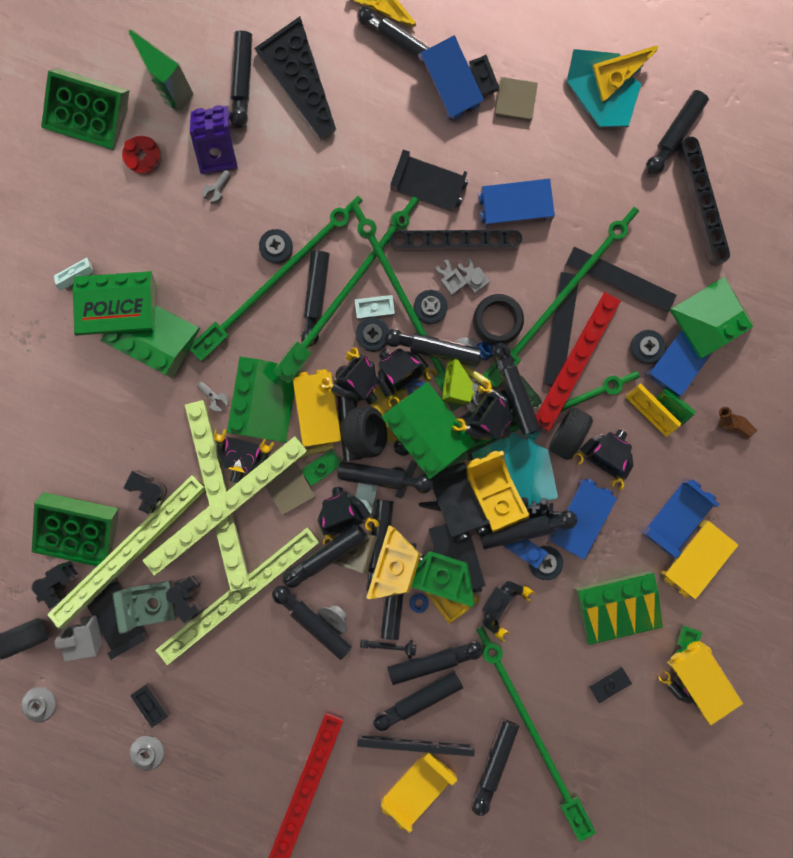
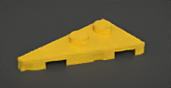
M352 0L363 6H368L374 11L410 28L416 26L414 19L398 0Z
M658 45L594 64L592 68L601 102L605 101L653 56L658 49Z

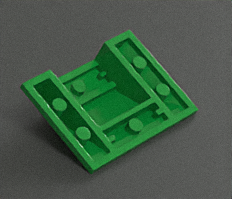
M725 276L670 309V312L699 359L726 345L755 325Z

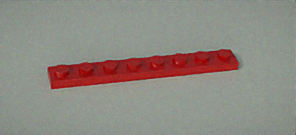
M606 292L600 298L536 414L540 428L547 432L553 426L621 300Z
M325 712L268 858H290L344 719Z

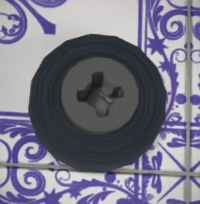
M366 318L357 326V342L367 351H379L386 346L384 338L389 328L379 318Z

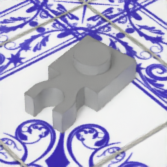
M469 257L466 259V262L469 264L468 268H464L461 263L457 267L466 274L464 279L475 294L489 284L490 281L480 267L474 269L473 262Z
M446 259L444 262L447 264V268L442 270L437 266L436 269L445 276L441 280L454 296L466 287L468 283L457 268L452 271V265Z

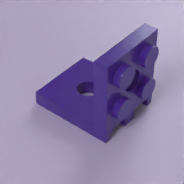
M217 105L210 109L198 108L191 111L190 135L200 174L238 168L230 133L228 106ZM216 148L220 151V154L212 155L210 150Z

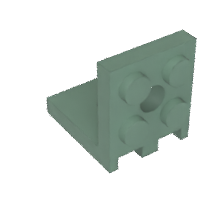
M171 581L125 588L113 593L119 633L128 632L136 626L177 619L174 604L166 599V593L171 588ZM151 598L158 600L159 605L156 609L149 606Z

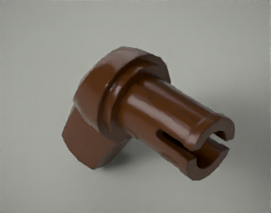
M722 407L719 410V426L725 432L737 433L748 440L758 431L745 417L732 414V410L729 407Z

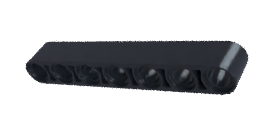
M689 136L679 145L677 149L708 262L713 266H719L730 258V250L700 143L697 138ZM685 145H689L692 151L687 150ZM690 162L696 164L697 169L692 168ZM695 180L700 181L702 187H698L695 183ZM700 198L705 199L707 205H703L700 201ZM705 216L710 217L712 223H708L705 219ZM711 234L716 236L717 242L711 239ZM716 252L722 255V260L716 257Z
M518 230L395 231L391 235V247L398 252L513 251L520 246L523 238ZM511 236L515 237L518 243L511 244L508 238ZM400 237L404 240V243L397 245L394 243V240ZM419 237L423 240V243L416 245L413 239ZM439 237L442 243L436 245L432 242V239ZM453 237H458L461 240V243L457 245L453 244L451 242V239ZM477 237L480 243L473 244L470 238ZM496 237L499 243L492 244L489 238Z

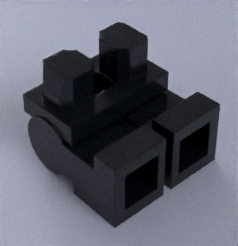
M140 470L131 471L123 489L129 492L141 491L139 499L142 502L138 510L146 514L153 513L156 507L165 501L162 498L167 494V486L164 483L152 481L154 477Z
M71 561L61 563L45 572L46 577L35 580L32 584V591L37 595L36 600L38 603L44 601L47 607L51 609L66 597L63 593V590L67 588L65 584L73 582L81 576Z
M196 575L177 580L174 583V587L169 588L166 593L167 601L177 607L174 611L183 623L191 621L207 608L203 602L196 603L192 598L197 593L195 589L202 584Z

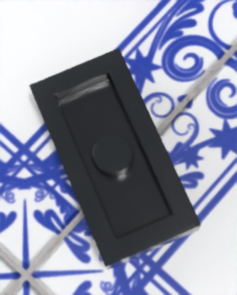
M487 55L469 61L474 79L483 97L500 91Z
M619 666L589 684L588 687L597 702L601 703L632 683L623 667Z
M148 683L130 695L151 728L169 716Z

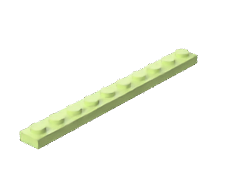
M204 400L186 404L185 408L209 505H211L227 492L216 451ZM232 513L215 527L231 592L251 587Z
M294 436L148 555L143 562L154 576L158 575L308 451Z
M191 475L47 614L55 625L61 630L66 627L206 489Z
M308 527L248 575L251 587L232 592L229 590L155 651L169 665L319 543L318 539Z

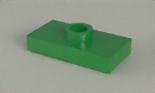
M667 387L655 397L681 425H684L696 413L693 408Z
M331 449L303 468L301 472L309 484L313 486L338 469L341 461L334 450Z

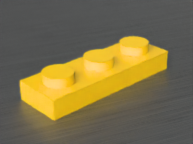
M641 383L627 394L626 398L665 437L680 427L681 423Z

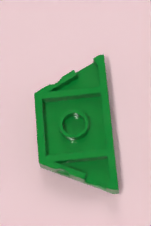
M429 551L418 564L411 587L474 607L475 602L468 563Z

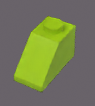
M455 359L447 363L442 400L458 405L470 403L474 396V391L472 390L473 382L459 360Z

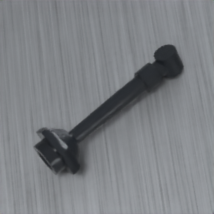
M361 639L360 647L404 651L408 659H411L412 655H416L417 644H413V640H410L405 646Z

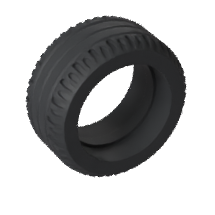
M494 294L484 298L478 304L473 315V327L477 336L482 341L493 346L498 343L508 344L520 334L524 325V314L520 304L512 297L504 294ZM502 305L511 311L514 317V326L509 333L498 336L491 334L485 329L482 316L488 307Z
M366 406L351 409L344 418L342 425L343 441L350 454L356 458L362 459L379 456L386 447L388 437L387 425L381 417L382 414L374 407Z
M576 407L571 408L563 418L550 442V451L565 460L572 459L592 426V416Z
M36 618L0 633V660L47 641L48 633L43 621Z

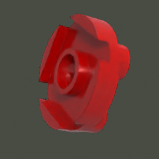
M135 136L125 141L122 158L125 165L138 175L150 174L161 162V150L152 138ZM140 151L147 153L142 160L137 156Z

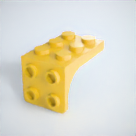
M503 451L491 452L487 457L481 460L474 459L467 466L468 481L486 519L490 521L493 533L529 518V514L509 475Z

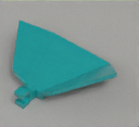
M573 49L566 82L576 94V99L586 113L591 115L598 127H628L641 83L633 78V76H630L605 101L601 102L592 68L594 64L620 57V53Z
M541 430L529 435L527 439L514 432L508 438H502L472 453L473 460H481L491 452L503 451L509 475L520 498H528V505L531 506L532 501H536V504H538L543 498L548 501L558 498L549 450L534 443Z

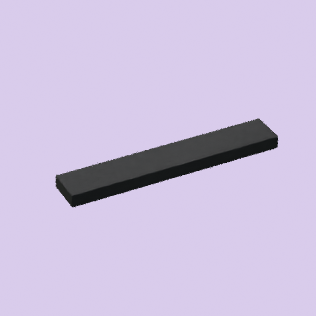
M574 246L565 265L580 271L592 254ZM599 259L586 274L667 313L670 311L677 296L602 259Z
M560 272L556 298L576 274ZM578 285L554 312L543 384L553 385L567 360Z
M358 735L357 747L472 757L475 754L473 744L371 735Z

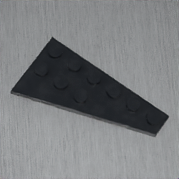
M299 16L254 49L318 138L323 140L336 131V127L301 16Z

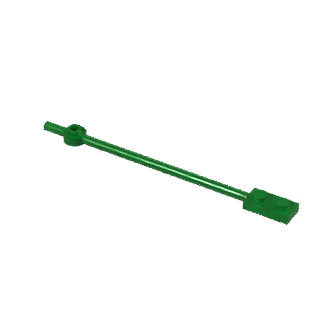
M357 196L345 208H335L330 214L331 221L225 322L219 325L215 321L192 343L189 350L203 362L229 337L225 332L335 227L343 228L349 223V214L353 211L350 204L356 201L360 204L363 200ZM338 216L343 217V220L340 222L336 219Z
M416 197L410 200L403 211H397L391 215V227L378 242L382 250L395 231L404 230L409 226L410 218L408 215L419 202ZM399 217L403 219L402 224L399 222ZM374 250L368 255L301 344L295 341L272 371L287 384L290 383L312 354L307 348L377 258Z
M357 201L350 204L359 221L357 227L360 237L369 240L417 333L427 336L375 237L377 230L375 222L365 218ZM369 225L371 229L370 231H365L363 227ZM430 356L439 373L434 379L443 394L446 370L439 358ZM447 402L451 411L463 406Z
M633 207L622 221H614L610 224L607 239L511 351L515 366L521 362V359L517 357L611 244L614 241L625 239L628 232V224L639 212L636 207ZM620 230L621 234L617 235L614 231ZM495 361L483 376L490 380L491 385L497 390L501 386L502 380Z
M635 371L621 378L609 376L604 379L602 386L566 401L560 412L603 393L608 395L618 394L624 384L640 378L638 371ZM610 382L614 384V389L609 388ZM518 422L508 426L511 433L520 430ZM492 438L491 440H475L474 445H472L464 453L458 456L445 468L468 459L467 452L479 448L483 445H486L490 442H493L497 439Z
M483 626L476 628L485 646L483 657L488 663L495 665L565 801L560 806L578 841L581 842L596 834V831L577 796L571 798L501 662L503 656L502 649L499 645L491 643ZM492 649L496 651L494 656L489 655V651Z

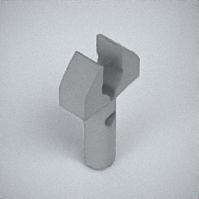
M225 170L214 185H205L203 188L205 200L209 193L214 192L210 203L220 202L223 198L220 194V189L230 177V172Z
M204 382L198 384L197 387L211 400L209 407L212 410L223 412L217 406L216 400H222L224 404L229 406L228 397L224 393L216 395Z

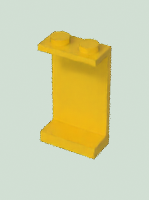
M327 369L316 370L314 375H308V372L297 373V377H293L303 446L342 441L335 395L330 389L322 392L318 388L319 384L327 386L322 382V379L325 377L329 378L333 384L332 372H327Z
M708 520L701 521L698 525L701 528L667 572L662 570L660 573L665 577L663 580L672 587L674 585L680 589L678 592L686 599L690 597L696 600L738 547L737 543Z
M702 642L690 643L686 650L674 654L671 660L667 662L675 670L700 709L701 716L708 724L713 725L743 704L709 649Z
M424 752L381 799V810L386 816H392L401 830L404 831L406 829L410 833L413 823L449 784L452 786L458 780L457 775L434 753Z

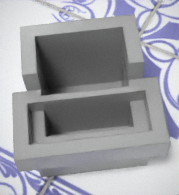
M96 615L80 618L81 624L66 626L60 632L54 643L56 649H62L64 662L97 655L103 642Z

